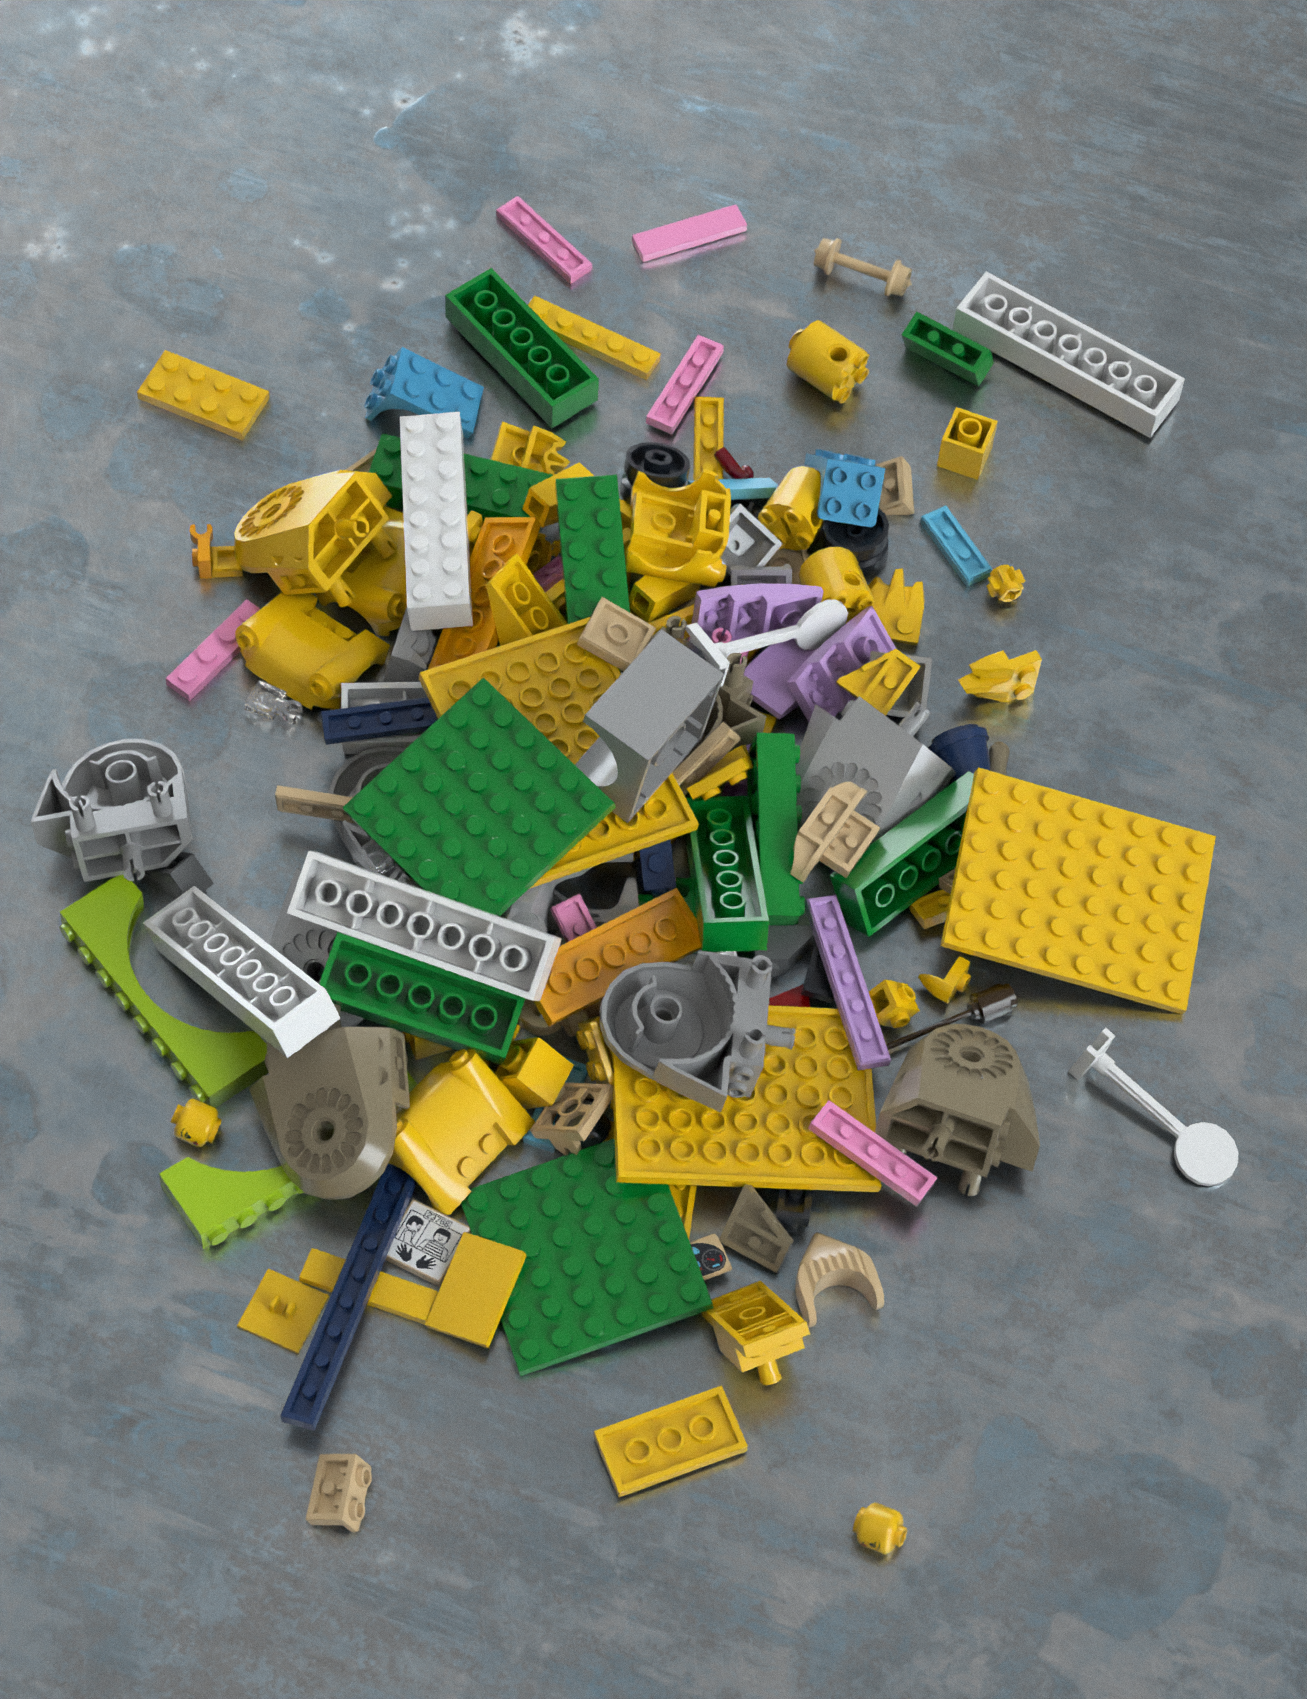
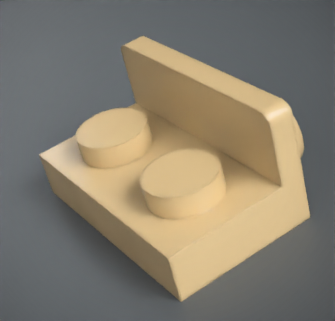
M320 1454L305 1520L311 1525H343L350 1532H358L360 1522L365 1514L364 1503L367 1489L372 1480L371 1466L357 1454Z

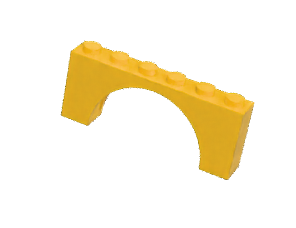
M579 462L530 487L522 509L530 517H536L541 523L542 528L558 523L555 480L594 475ZM619 498L622 531L625 528L631 530L632 509ZM644 575L639 581L634 583L629 596V607L645 622L649 623L695 597L696 591H699L701 585Z

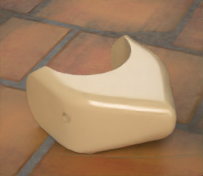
M816 1232L812 1236L802 1257L795 1281L796 1298L808 1328L815 1326L817 1322L814 1298L818 1293L830 1286H849L864 1295L874 1310L883 1308L884 1294L875 1265L869 1255L855 1246Z

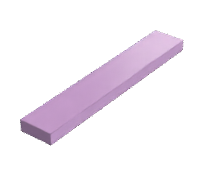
M829 895L808 898L805 900V910L857 1069L864 1070L889 1066L891 1058L837 896Z

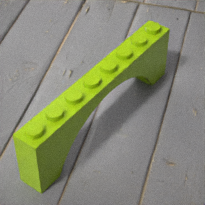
M124 875L115 876L61 910L62 925L59 926V929L68 942L74 941L79 947L77 950L82 960L87 965L92 963L97 969L96 975L105 988L110 986L116 993L114 997L119 1006L124 1011L129 1009L135 1016L133 1021L140 1032L143 1034L148 1032L152 1037V1045L161 1057L166 1055L172 1062L170 1066L177 1078L181 1081L185 1079L191 1087L189 1089L194 1099L217 1108L269 1073L265 1065L267 1044L254 1030L226 1033L209 1031L188 1025L166 1013L151 1000L140 986L130 964V947L133 932L138 919L145 909L143 895L132 881L125 879Z
M407 1071L410 1093L417 1086V1083ZM186 1157L159 1173L161 1188L203 1249L211 1244L217 1245L223 1242L229 1233L239 1227L245 1228L250 1226L264 1212L280 1208L286 1202V1199L294 1194L305 1193L289 1179L282 1166L259 1171H229L210 1167Z

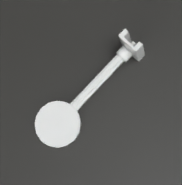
M836 599L825 600L809 609L796 625L728 643H713L698 623L687 625L685 630L690 635L689 642L702 651L706 661L724 673L721 686H723L730 665L727 657L731 653H743L794 639L799 648L804 650L817 649L845 625L848 611L844 604Z
M1105 1028L1068 1072L1079 1080L1090 1069L1094 1068L1100 1075L1108 1077L1176 1137L1174 1157L1177 1167L1189 1180L1199 1185L1213 1186L1221 1184L1231 1177L1238 1165V1150L1235 1141L1229 1133L1212 1123L1200 1122L1191 1124L1188 1127L1182 1124L1114 1064L1115 1061L1105 1053L1115 1038V1035Z

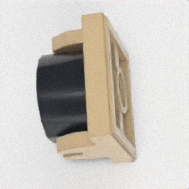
M565 1082L553 1106L544 1108L532 1126L531 1133L535 1138L549 1139L553 1146L564 1155H568L569 1152L577 1155L582 1149L602 1143L611 1130V1122L605 1113L613 1099V1086L611 1084ZM558 1114V1116H557V1118H556V1120H555V1126H553V1121H554L556 1115Z

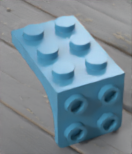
M401 347L394 356L390 355L381 370H375L370 384L373 385L372 392L368 395L364 407L367 409L365 419L372 421L380 412L389 409L407 410L418 415L460 412L463 437L468 439L473 434L484 389L483 386L404 347Z
M816 449L815 454L806 453L804 465L817 468L820 471L821 488L817 509L818 518L873 527L877 520L885 468L875 466L876 460L844 453L843 455L821 449Z

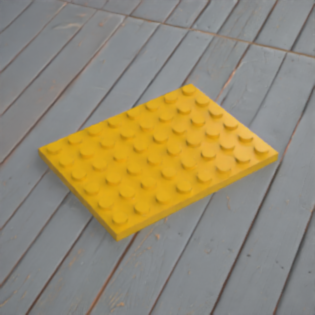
M588 617L419 673L418 679L439 719L484 677L575 765L600 737L589 725L583 722L584 716L617 680L621 673L614 665L577 645L590 619ZM673 773L668 776L628 823L615 813H609L530 888L697 830L699 823Z
M978 767L974 772L940 946L1183 1014L1187 1011L1216 836Z
M769 1006L767 1025L790 1029L795 1028L793 1048L791 1050L765 1044L763 1069L751 1096L735 1098L727 1094V1099L721 1112L681 1095L632 1069L622 1062L611 1050V1068L614 1075L612 1086L616 1182L743 1187L748 1184L752 1185L753 1188L879 1192L882 1187L879 1179L808 1129L816 1115L830 1100L875 1133L876 1115L872 1068L857 1069L838 1009Z

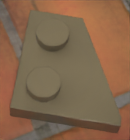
M744 1185L719 1240L722 1244L777 1273L781 1269L794 1241L753 1186Z

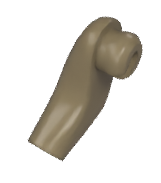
M995 742L989 748L991 771L1008 776L1006 768L1010 754L1007 744Z

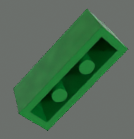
M917 311L901 335L907 349L977 386H980L994 364L990 349Z

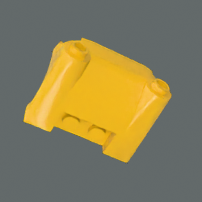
M703 469L699 477L690 485L668 488L654 483L644 472L638 471L631 491L630 509L633 510L630 542L626 550V572L715 587L717 582H723L727 566L722 564L721 557L729 539L731 494L730 488H725L716 479L717 473Z
M383 506V510L390 518L383 525V528L394 543L398 545V549L394 550L391 556L382 558L379 551L370 541L340 576L356 595L355 599H351L352 602L347 606L361 614L371 625L376 635L389 636V631L398 629L401 626L407 608L403 512ZM328 590L315 593L320 604L323 606L331 602H337Z
M281 592L237 627L235 637L238 646L241 648L240 652L246 660L245 667L299 704L311 710L313 705L321 708H331L330 710L341 709V683H355L360 675L374 664L382 666L385 664L390 644L366 629L357 635L349 628L329 617L326 613L317 609L316 603L318 598L311 593L284 595Z
M460 1049L450 1057L449 1062H441L433 1068L409 1093L410 1108L404 1109L396 1106L397 1131L393 1154L388 1163L405 1171L424 1189L432 1203L433 1209L450 1215L471 1193L468 1188L469 1185L507 1145L515 1146L532 1128L535 1121L475 1050Z

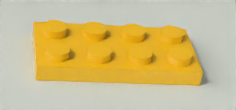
M167 350L163 352L137 391L138 399L242 441L270 399L269 391Z
M722 1385L595 1430L593 1435L618 1498L746 1452L748 1448Z

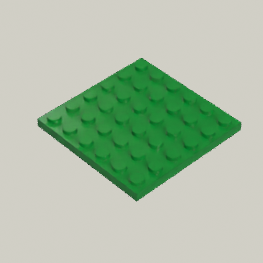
M483 677L342 808L421 889L501 916L611 813L616 806L603 791Z
M615 1138L582 1149L577 1155L571 1153L471 1188V1193L461 1202L473 1235L524 1251L527 1254L501 1317L520 1376L713 1309L712 1300L668 1184L616 1182Z

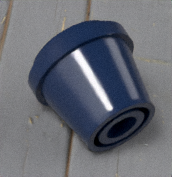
M966 724L947 730L933 738L932 744L928 747L929 750L956 772L949 785L968 771L974 774L978 767L991 771L987 746L989 736L986 728L979 727L977 724Z

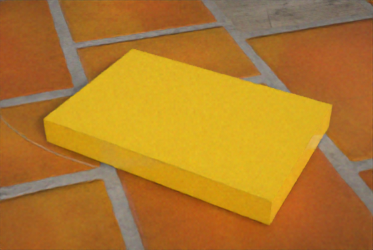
M463 1232L425 1325L432 1330L489 1348L527 1254L524 1251Z

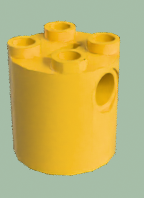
M816 320L807 328L799 329L789 342L788 347L791 350L787 358V368L840 404L848 399L856 383L861 384L869 373V369L865 367L869 359L867 351L823 321Z
M804 466L792 468L784 476L759 513V521L783 543L778 550L783 548L796 551L806 550L822 529L824 520L817 516L821 488L820 471Z
M828 547L815 552L801 565L799 572L801 585L821 587L823 589L822 602L834 599L842 602L848 611L846 623L868 606H873L874 608L875 600L856 557L850 550L842 547Z

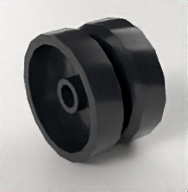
M646 442L633 445L626 452L624 473L622 474L620 495L628 504L631 503L632 486L638 471L644 472L651 481L660 486L668 488L684 487L689 476L690 460L686 454L666 444Z
M878 508L876 524L873 527L824 520L823 549L842 547L850 550L855 555L863 576L872 575L880 570L887 561L889 522L886 514Z

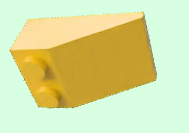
M518 554L513 555L486 584L500 646L567 625L565 619Z

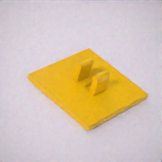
M268 1268L237 1327L299 1354L329 1295Z

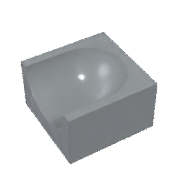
M663 630L654 637L590 708L583 720L600 737L578 760L575 766L615 803L616 808L612 812L627 823L702 739L724 677V673Z

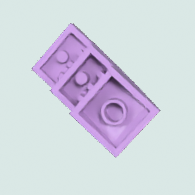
M746 584L696 591L692 624L698 623L710 639L715 629L723 628L722 636L728 630L732 636L731 641L796 625L809 609L822 602L823 589L819 586L798 584Z
M868 606L842 626L786 682L808 722L811 719L815 705H818L835 717L838 712H842L848 702L851 700L856 701L857 698L836 684L837 680L869 663L871 651L888 653L896 648L873 606Z
M795 640L769 645L745 668L744 676L753 680L751 691L753 700L779 720L797 708L799 705L786 682L817 649L804 650L799 648Z

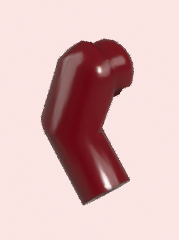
M726 447L720 448L714 454V458L732 479L754 477L752 468L748 465L740 467Z

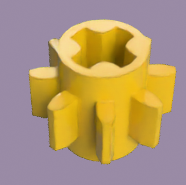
M1005 564L991 571L990 577H988L989 584L986 585L991 597L997 596L998 600L1010 602L1021 595L1024 589L1022 583L1025 582V579L1020 569L1015 570L1013 566L1010 567V565Z

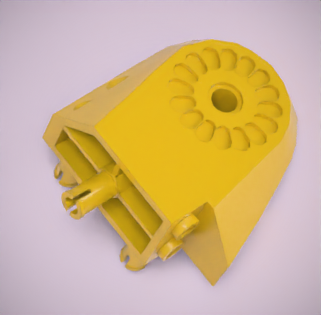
M338 470L285 485L261 499L243 516L234 531L235 558L244 571L250 573L267 572L284 595L320 593L328 590L338 602V605L345 607L352 602L351 599H355L356 595L340 575L364 547L371 541L382 558L391 556L394 550L398 549V545L394 543L383 528V525L390 519L383 510V506L392 495L377 474L371 472Z

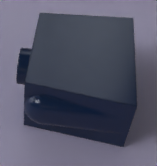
M670 840L634 852L639 894L652 895L654 898L676 888Z

